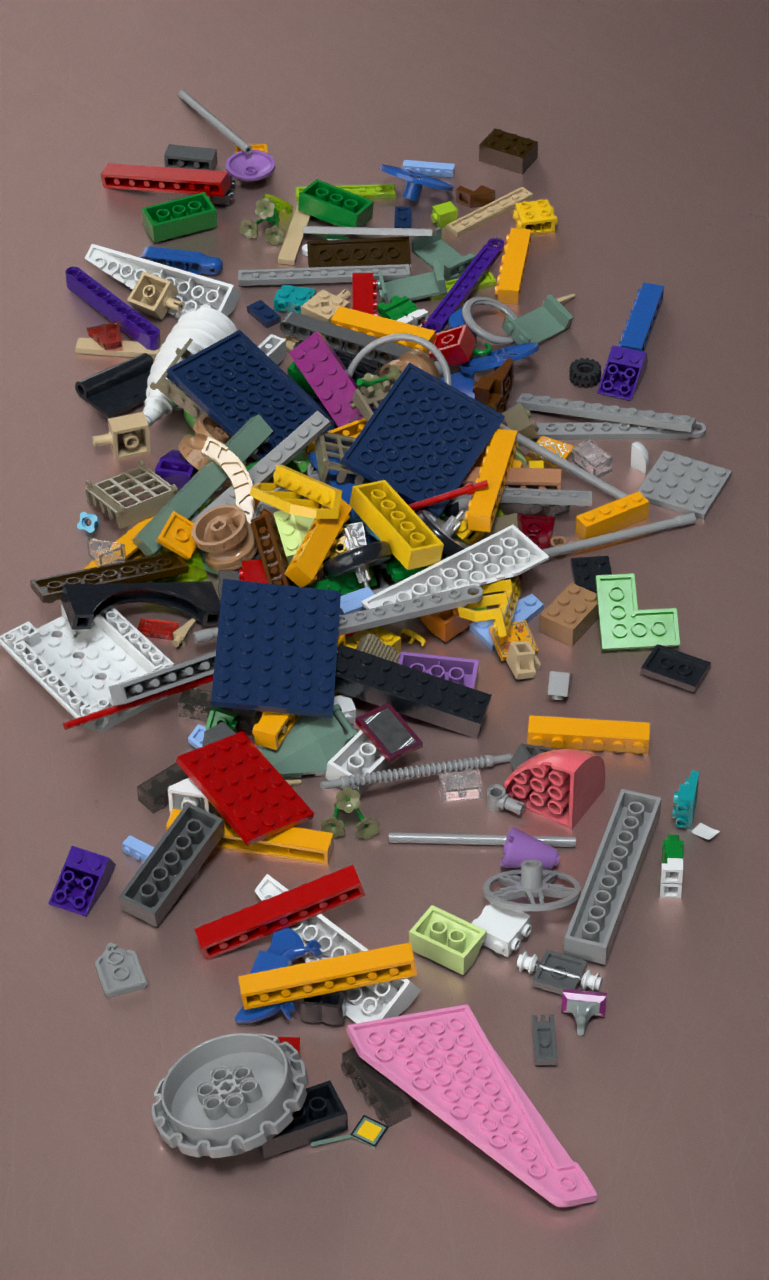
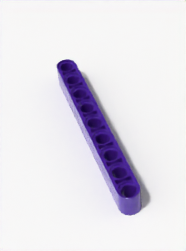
M69 267L65 270L67 288L146 349L157 350L161 347L159 328L80 268Z

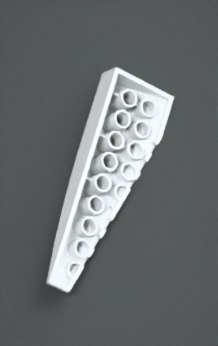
M91 244L85 257L88 262L132 290L143 271L171 281L179 291L175 299L185 304L184 309L180 308L183 310L180 313L170 308L167 311L178 320L183 314L202 307L218 310L228 317L235 309L241 296L240 292L232 284L95 244Z
M511 525L361 601V605L366 609H372L465 586H481L520 575L549 560V556L518 528Z
M267 874L254 891L263 901L289 890ZM321 914L287 927L301 937L304 947L311 940L318 941L322 946L319 948L322 951L320 956L314 957L310 952L302 956L306 963L368 951L367 948ZM407 978L338 992L345 994L346 1016L355 1023L397 1017L411 1005L421 990Z

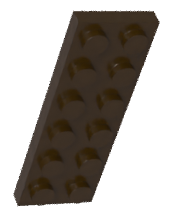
M409 237L307 241L308 268L409 264L411 268Z

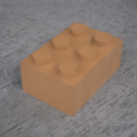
M570 583L540 614L539 632L573 647L599 619L597 594L574 583Z

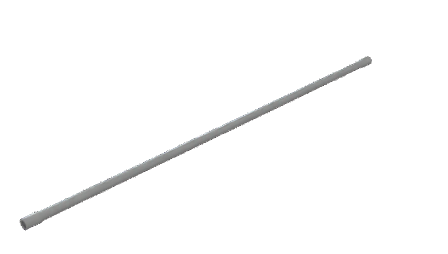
M688 513L676 518L542 550L550 558L674 527L695 524L696 517L694 513ZM388 587L372 590V592L374 594H377ZM218 627L193 632L195 643L217 638Z

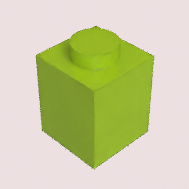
M451 201L432 206L431 220L438 227L445 228L447 224L458 219V210Z

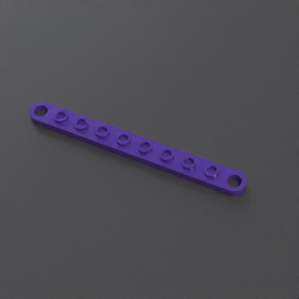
M496 237V239L491 238L488 240L487 244L483 246L427 319L423 328L434 329L435 333L443 331L449 323L451 314L459 310L503 252V239Z

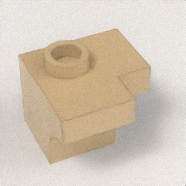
M529 641L510 643L506 662L516 680L534 678L536 671L541 668V663Z

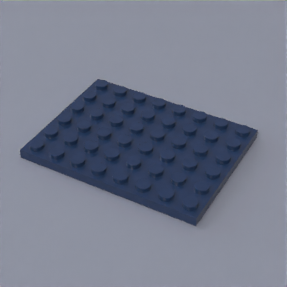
M241 330L177 363L166 371L168 373L167 376L231 437L251 417L259 414L273 432L269 435L270 439L265 444H260L257 447V453L252 456L256 461L264 458L316 411H319L331 423V426L324 432L338 428L333 418Z
M408 363L341 459L340 464L371 482L386 480L403 500L412 504L458 489L490 442L495 431L503 422L505 416L417 366ZM451 499L421 508V510H426L439 519Z
M223 579L211 706L332 718L341 591Z

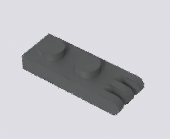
M532 1015L535 1065H557L554 1015H549V1022H546L545 1015H541V1022H537V1015Z

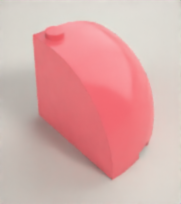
M573 749L551 750L540 753L518 766L505 781L503 787L505 788V793L511 795V798L526 803V810L572 830L605 790V764L600 756L589 752Z

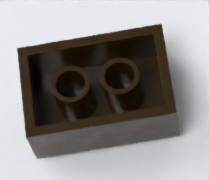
M494 128L479 144L480 162L522 175L538 158L537 141L508 133L501 129Z

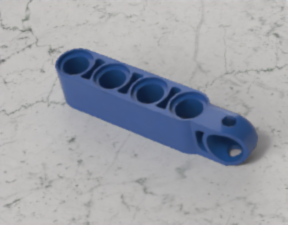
M147 246L140 257L197 275H215L223 269V262L220 258L206 256L200 252Z

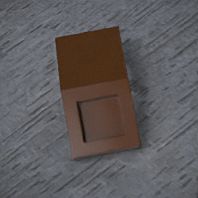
M483 185L475 191L462 186L456 189V203L468 208L483 207L495 201V190Z

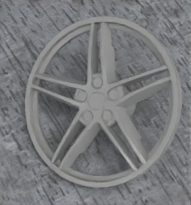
M525 860L521 863V869L502 872L486 880L483 885V895L489 902L502 908L517 911H547L574 903L581 895V886L575 878L567 874L543 869L541 861ZM556 878H560L571 883L574 888L551 883ZM496 881L507 886L495 892H491L489 889L491 884ZM527 896L530 904L515 903L508 900ZM544 896L564 898L549 903H544L543 901ZM534 897L538 898L539 904L535 903Z

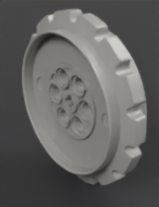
M235 1033L219 1036L205 1041L188 1051L168 1070L166 1078L160 1080L154 1093L156 1103L152 1104L153 1120L161 1138L171 1148L178 1146L183 1154L193 1157L209 1156L211 1158L242 1154L265 1144L292 1122L294 1112L302 1108L307 1096L305 1086L309 1083L308 1073L298 1051L288 1042L280 1043L278 1037L262 1033Z

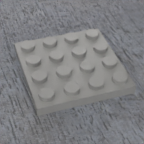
M664 450L637 492L640 491L649 501V504L682 514L694 513L696 518L704 520L732 477V471Z

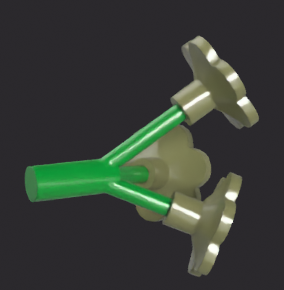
M394 364L390 365L388 374L382 378L367 373L364 375V378L357 380V385L361 386L360 390L365 394L370 386H373L375 391L381 389L379 382L388 380L394 384L401 375L399 367Z

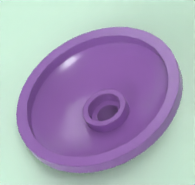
M252 150L250 154L240 151L231 155L226 161V171L229 175L245 182L265 179L275 169L274 158L270 154L259 150Z

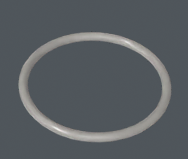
M391 334L374 340L356 355L347 369L352 377L358 364L375 348L393 341H411L424 346L432 352L441 365L444 382L452 386L450 369L441 351L430 341L412 334Z

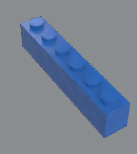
M643 283L642 288L638 289L637 299L634 300L633 304L634 310L631 309L629 320L626 322L625 330L622 333V341H619L618 347L645 352L663 302L664 286Z

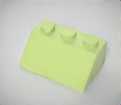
M280 510L273 514L288 564H290L315 518L288 514Z
M431 905L409 931V942H411L412 951L464 975L475 962L487 931Z

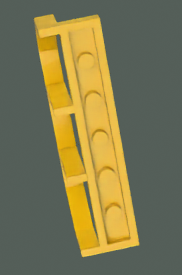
M276 465L273 474L274 483H256L251 486V497L288 514L315 519H338L342 490L284 465ZM280 486H282V487H284V488H286V489H288V490H291V491H293V492L273 491V490L276 489V488H278V487H280ZM320 503L329 508H318Z
M518 575L510 577L509 580L481 585L483 594L504 591V593L486 595L478 603H469L467 606L458 607L459 616L474 622L493 620L495 631L498 630L499 637L507 636L522 592ZM499 604V608L481 611L470 609Z

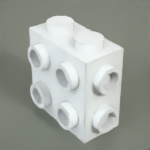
M492 903L486 905L478 919L475 918L472 922L473 925L487 931L482 945L507 957L519 948L523 938L528 937L532 930L531 915L522 911L502 908Z

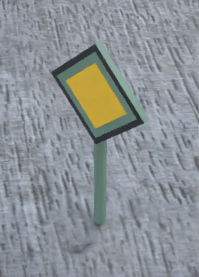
M363 1115L351 1134L314 1141L310 1145L317 1146L354 1138L376 1148L389 1127Z

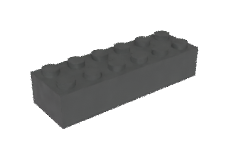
M188 802L119 895L122 910L158 927L225 834L223 819Z

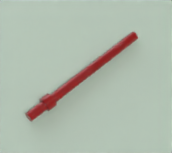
M487 480L475 484H465V487L424 499L408 506L415 511L465 494H475V491L487 488L489 485Z

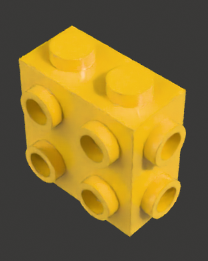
M548 199L515 203V210H513L512 214L513 220H516L517 228L531 229V235L555 232L558 219L554 215V208L550 206Z

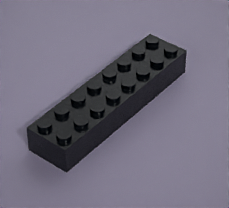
M342 644L337 652L334 691L378 706L390 703L396 712L477 739L489 708L491 694Z

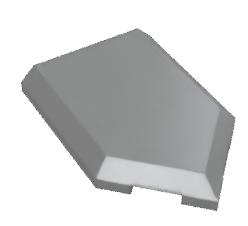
M109 942L102 956L98 957L94 963L106 997L112 998L143 990L148 985L135 951L121 949L116 944Z

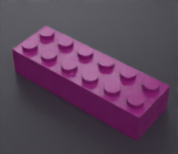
M316 331L289 352L338 427L364 418L358 408L352 409L350 407V404H353L352 398L355 390L359 389L360 392L361 390L324 336ZM369 405V407L371 408V410H372L373 413H374L375 410L373 409V407H372L371 405Z

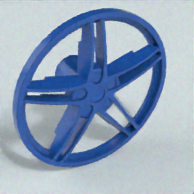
M381 164L379 168L385 173L407 181L402 197L409 200L419 201L423 185L445 191H453L454 186L444 181L408 169Z
M538 343L513 345L491 351L485 356L474 357L459 367L461 372L464 373L491 368L495 371L507 358L517 361L532 355L540 348Z

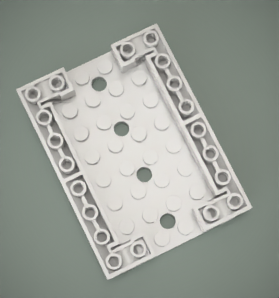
M61 604V617L38 629L28 621L0 636V645L74 718L114 706L109 686L174 665L169 658L114 607L98 615L93 620L91 629L72 630L63 604ZM165 698L83 724V726L104 732Z

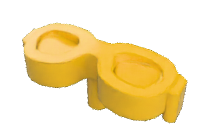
M402 629L399 634L411 637L410 645H412L415 639L422 643V647L426 644V640L422 636L409 629Z

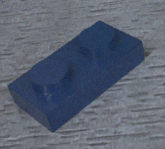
M395 206L394 228H411L412 207Z
M262 300L247 306V312L265 328L272 327L281 322V316Z

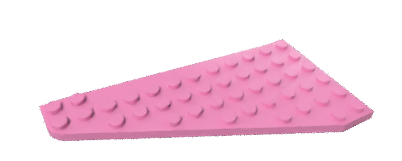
M468 1004L347 1025L346 1032L360 1058L557 1207H571L596 1201L598 1195L578 1163L573 1162L494 1050Z

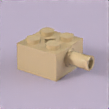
M145 271L141 274L127 299L135 310L163 320L169 308L180 313L183 311L180 308L184 309L185 306L184 302L175 299L179 291L171 281Z
M322 289L301 306V315L331 323V318L339 306L350 309V302L347 300L351 298V293L344 289L336 296Z
M144 412L109 418L108 434L92 436L94 448L110 444L115 460L151 453L149 425Z

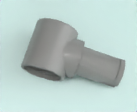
M494 784L487 789V807L489 810L499 812L507 809L520 816L524 813L526 803L511 798V795L505 793L503 786Z

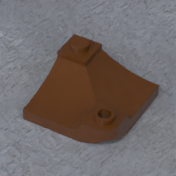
M507 358L497 370L485 377L481 376L473 386L475 400L500 414L507 410L506 405L513 388L514 359Z

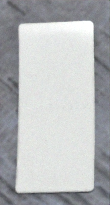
M700 823L691 832L710 840L720 831Z

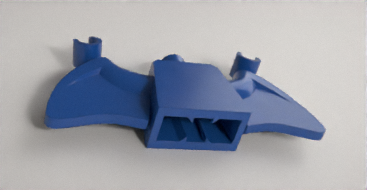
M289 928L282 929L273 933L272 943L266 952L259 951L250 974L292 966V963L297 958L305 956L308 952L314 957H318L322 954V951L319 949L322 946L318 941L311 940L304 947L301 937ZM290 1001L244 1010L243 1006L235 1016V1021L237 1024L256 1022L271 1017L281 1010L286 1019H291L290 1012L297 1013V1010Z

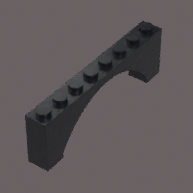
M212 581L64 584L61 595V602L72 630L91 629L92 622L98 615L112 607L127 603H150L166 606L192 617L201 623L202 626L219 625L221 603Z

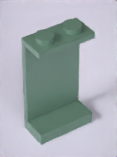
M441 227L435 228L437 236H417L412 238V253L432 269V260L439 259L446 281L459 278L476 257L473 253L462 256L442 240Z
M439 259L432 260L434 269L432 272L384 282L382 272H379L380 280H377V286L381 301L385 300V303L388 305L390 304V299L396 295L400 298L407 296L409 301L447 293Z
M550 294L546 296L543 306L515 320L509 315L506 316L502 329L517 345L523 343L540 344L568 330L574 317Z

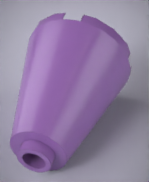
M511 826L503 848L505 856L504 858L501 857L500 867L521 869L523 861L538 860L543 863V869L552 870L553 866L557 867L560 854H557V849Z

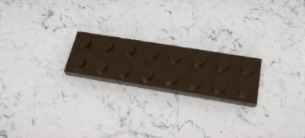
M171 551L30 580L32 590L43 603H53L61 599L64 584L146 583L151 580H163L166 577H178L189 573V566L178 554Z

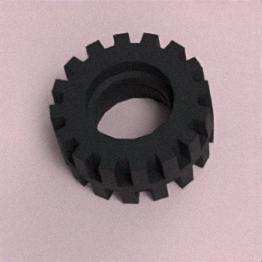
M576 359L570 365V382L574 386L578 385V388L584 387V389H588V387L593 388V385L597 386L601 381V365L598 361L595 362L594 359Z

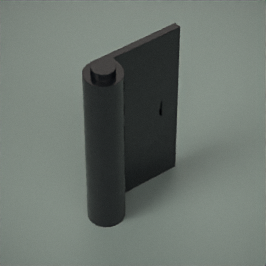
M147 353L140 354L75 383V390L83 400L106 417L115 416L145 402L147 398V380L153 365V358Z

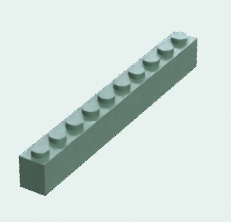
M258 414L251 417L231 437L225 446L238 456L245 465L247 463L246 459L257 453V447L260 444H265L270 439L269 435L273 430ZM209 460L138 532L132 541L146 556L158 554L163 547L156 540L172 512L175 511L187 519L194 517L199 512L198 508L201 505L207 504L211 500L210 496L222 489V483L225 480H230L227 474L214 461Z

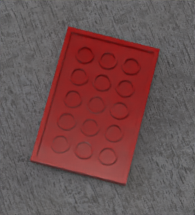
M243 731L177 756L176 763L247 846L312 820L315 813Z

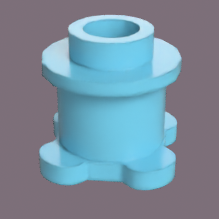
M86 512L80 514V522L77 524L79 530L84 529L92 533L98 529L99 519L96 515L87 514ZM88 520L92 522L90 526L87 524Z

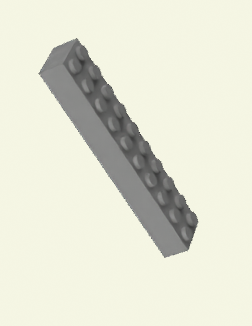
M621 789L566 932L564 955L606 964L658 823L662 798Z

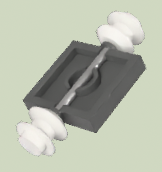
M546 950L541 962L538 961L537 954L529 957L527 951L524 954H520L517 960V967H519L520 972L527 969L529 975L536 971L532 979V986L562 995L563 989L577 990L579 983L583 991L589 987L592 988V992H596L602 986L603 978L600 977V973L598 972L594 976L591 975V970L585 972L587 961Z

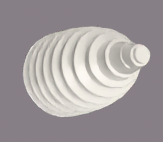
M202 307L183 314L167 336L166 341L162 344L160 352L156 355L155 362L151 366L150 375L147 380V398L142 411L149 426L153 425L158 419H161L163 415L171 414L172 410L179 411L182 409L158 389L152 390L150 388V384L152 382L157 383L177 356L176 349H182L191 338L193 341L187 350L193 355L199 350H203L237 331L233 322L220 311ZM180 357L177 363L183 361L184 359Z

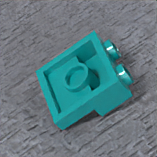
M282 285L274 297V311L301 314V306L316 295V289Z
M691 770L690 778H686L685 784H680L679 792H674L673 804H677V806H673L672 818L676 819L675 827L692 829L698 796L699 771Z

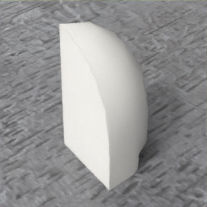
M634 442L631 449V467L646 474L649 468L648 451L642 443Z

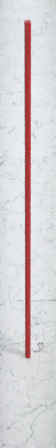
M522 574L518 575L519 580H522ZM356 632L345 634V638L352 636ZM214 674L126 704L112 706L63 722V727L65 730L213 682Z

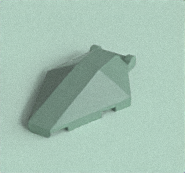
M335 704L333 705L332 718L301 715L278 750L260 745L257 748L284 779L301 778V775L314 774V777L326 776L327 763L358 733V730L354 729L342 713L340 705Z

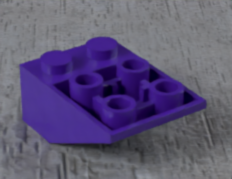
M612 345L597 394L632 401L647 368V353Z
M171 450L162 456L155 468V474L159 475L170 485L175 484L178 490H181L199 471L178 450Z
M71 846L48 904L87 917L109 884L116 864L109 857Z

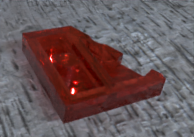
M119 321L86 328L88 335L104 350L123 347Z

